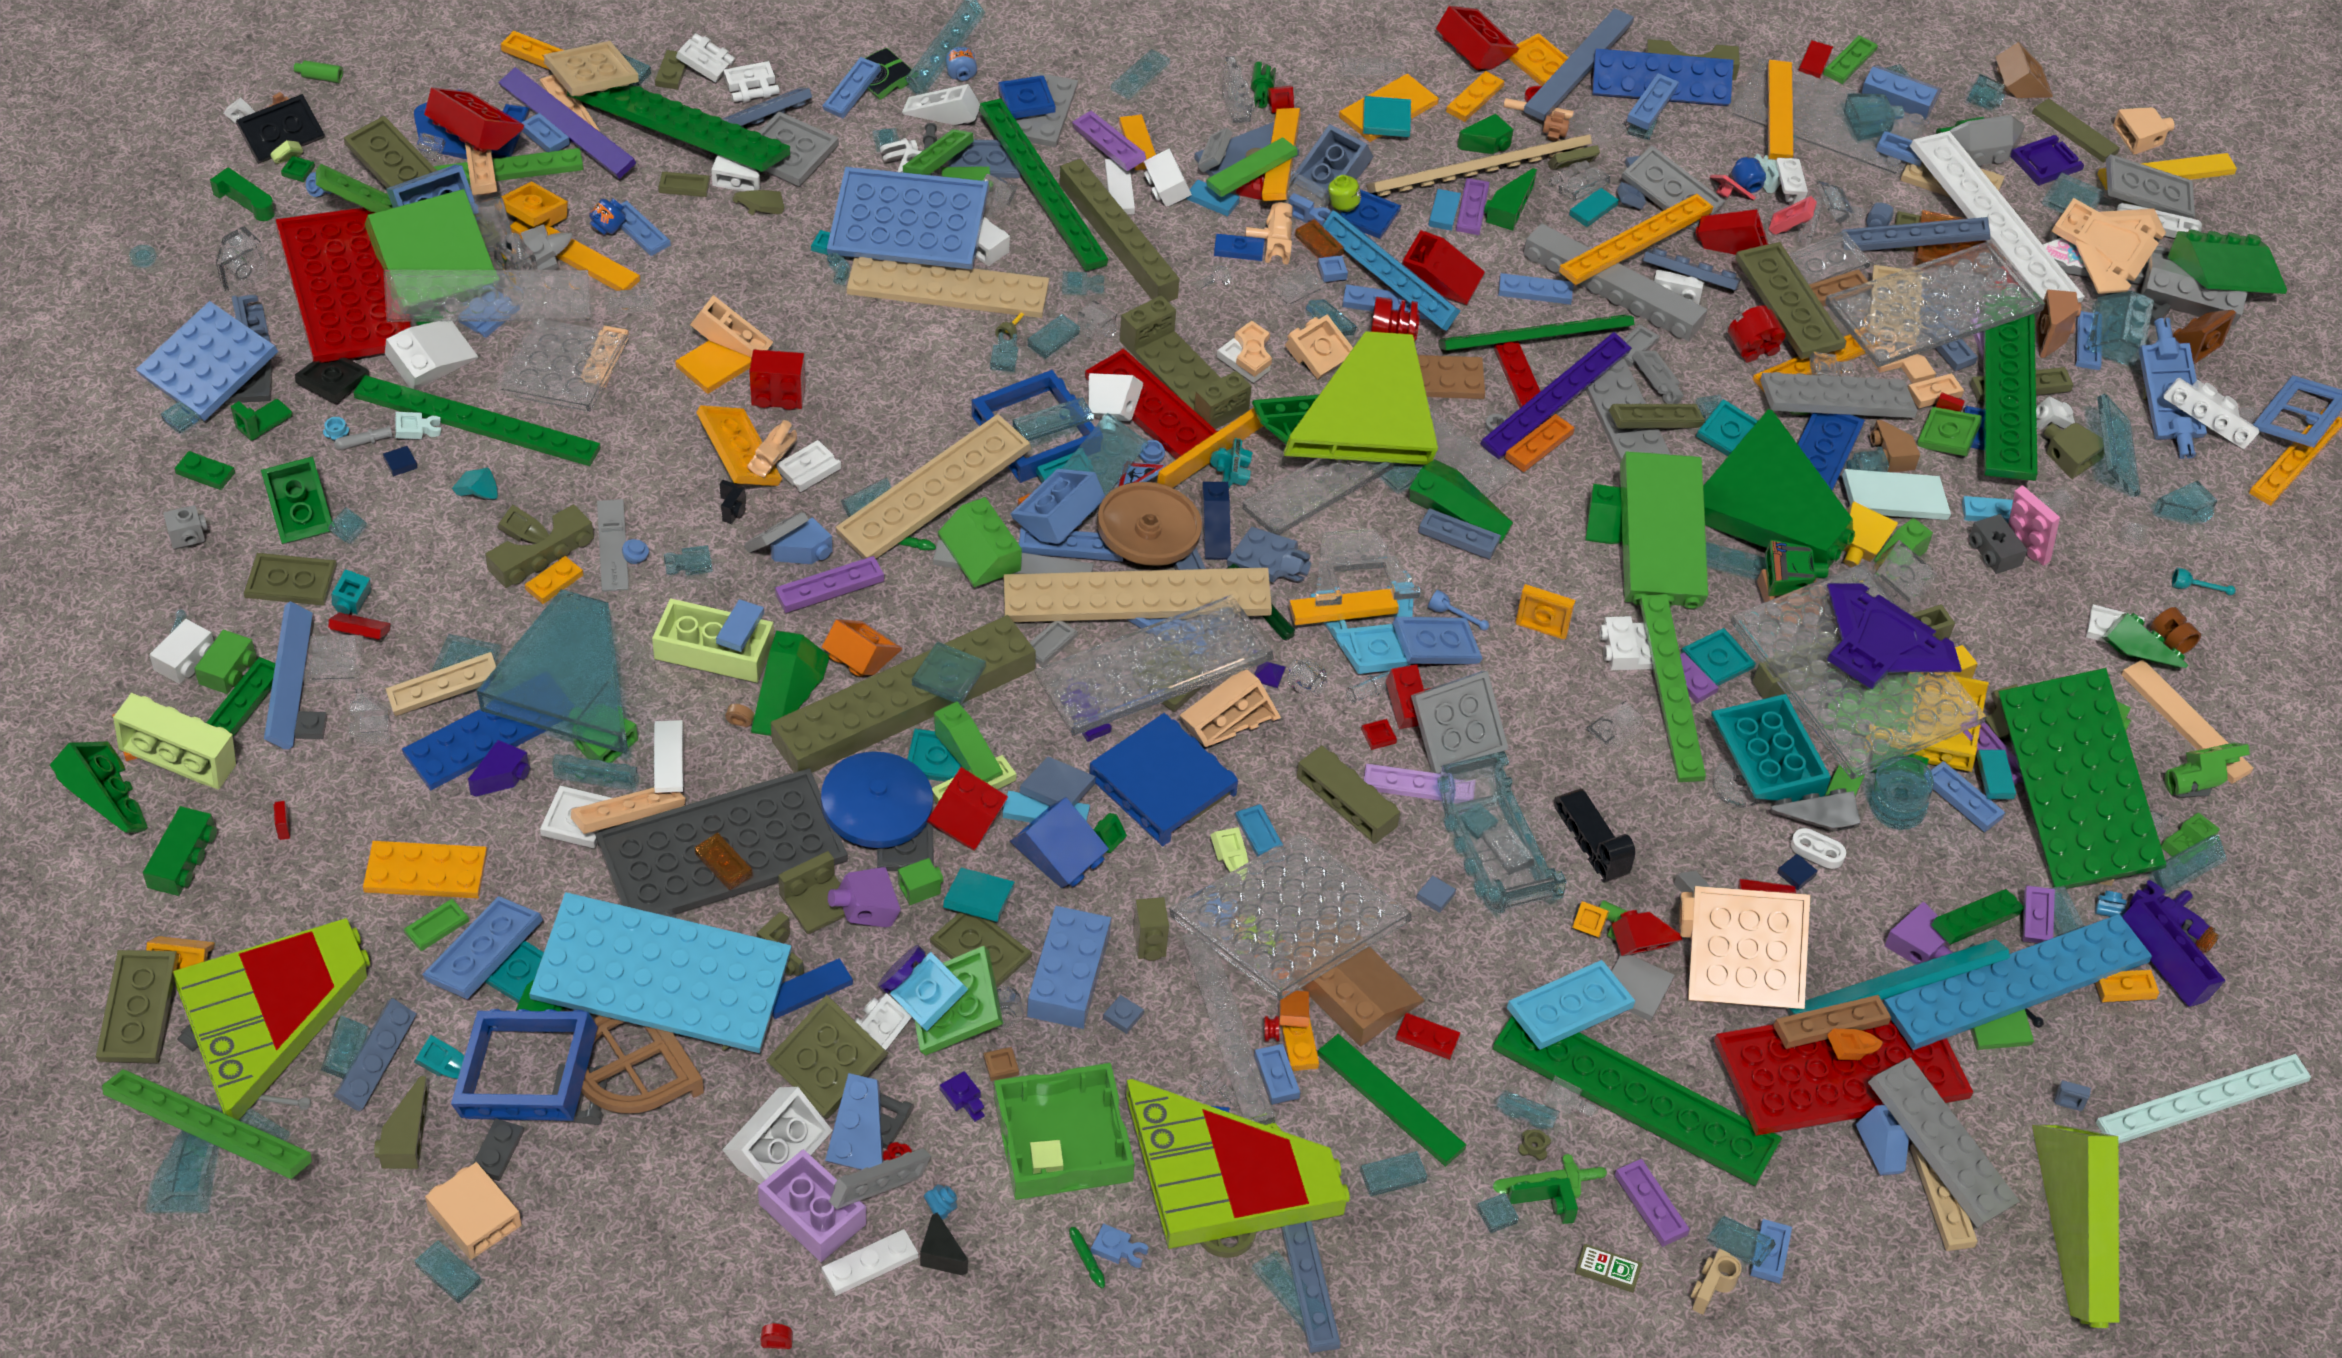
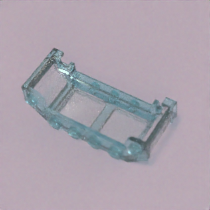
M1504 751L1442 765L1441 775L1437 779L1443 801L1445 827L1448 832L1452 831L1455 837L1454 845L1457 853L1463 854L1466 873L1474 878L1476 895L1479 898H1483L1487 908L1497 913H1504L1507 909L1547 899L1552 901L1563 898L1567 883L1562 871L1556 872L1555 868L1549 869L1511 791L1512 778L1507 777L1503 769L1505 765H1509V760Z

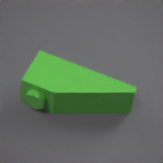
M958 701L934 712L935 735L964 769L985 782L1003 775L1000 765L975 722Z

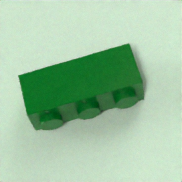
M179 806L142 872L147 888L180 896L184 887H189L194 868L203 862L205 848L208 843H212L215 840L217 834V827L214 825L212 814Z

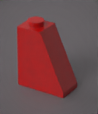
M1757 209L1701 216L1700 225L1696 227L1697 240L1701 241L1704 249L1736 255L1738 251L1768 245Z

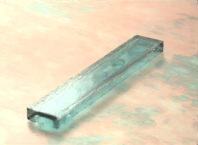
M977 0L963 1L905 78L916 95L927 92L945 68L946 55L952 49L963 44L984 16L985 11Z

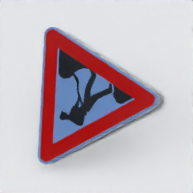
M1126 462L1122 467L1118 487L1134 482H1151L1150 479L1158 475V472L1165 465Z

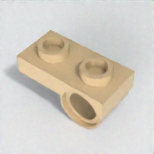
M1720 1248L1714 1259L1708 1257L1702 1271L1706 1278L1703 1283L1697 1281L1691 1298L1695 1299L1692 1310L1704 1315L1715 1290L1726 1293L1735 1288L1742 1269L1737 1258ZM1720 1272H1725V1273L1729 1274L1730 1276H1725V1275L1721 1274Z

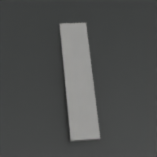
M624 500L597 501L602 592L629 590L627 561L622 553L623 544L626 542Z

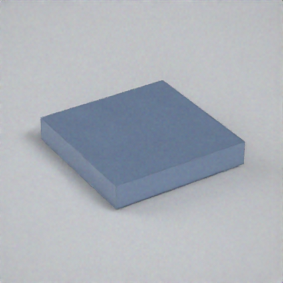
M1048 756L1020 785V793L1049 806L1067 797L1072 805L1075 806L1093 787L1096 776Z

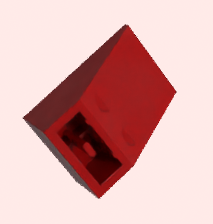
M1420 230L1402 261L1404 266L1443 297L1468 305L1485 275L1483 269L1446 239Z

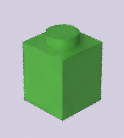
M929 858L898 869V885L909 906L941 894V883L944 882L943 875L939 867L934 868Z

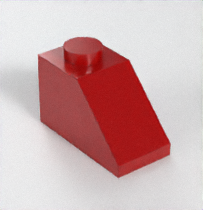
M1630 910L1620 914L1621 919L1612 923L1621 956L1667 948L1682 940L1680 933L1651 912L1638 913L1637 910Z

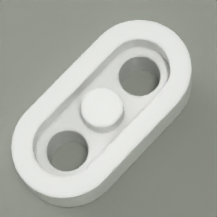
M1807 828L1799 829L1793 835L1791 848L1801 857L1829 869L1838 868L1843 864L1846 849L1840 842Z

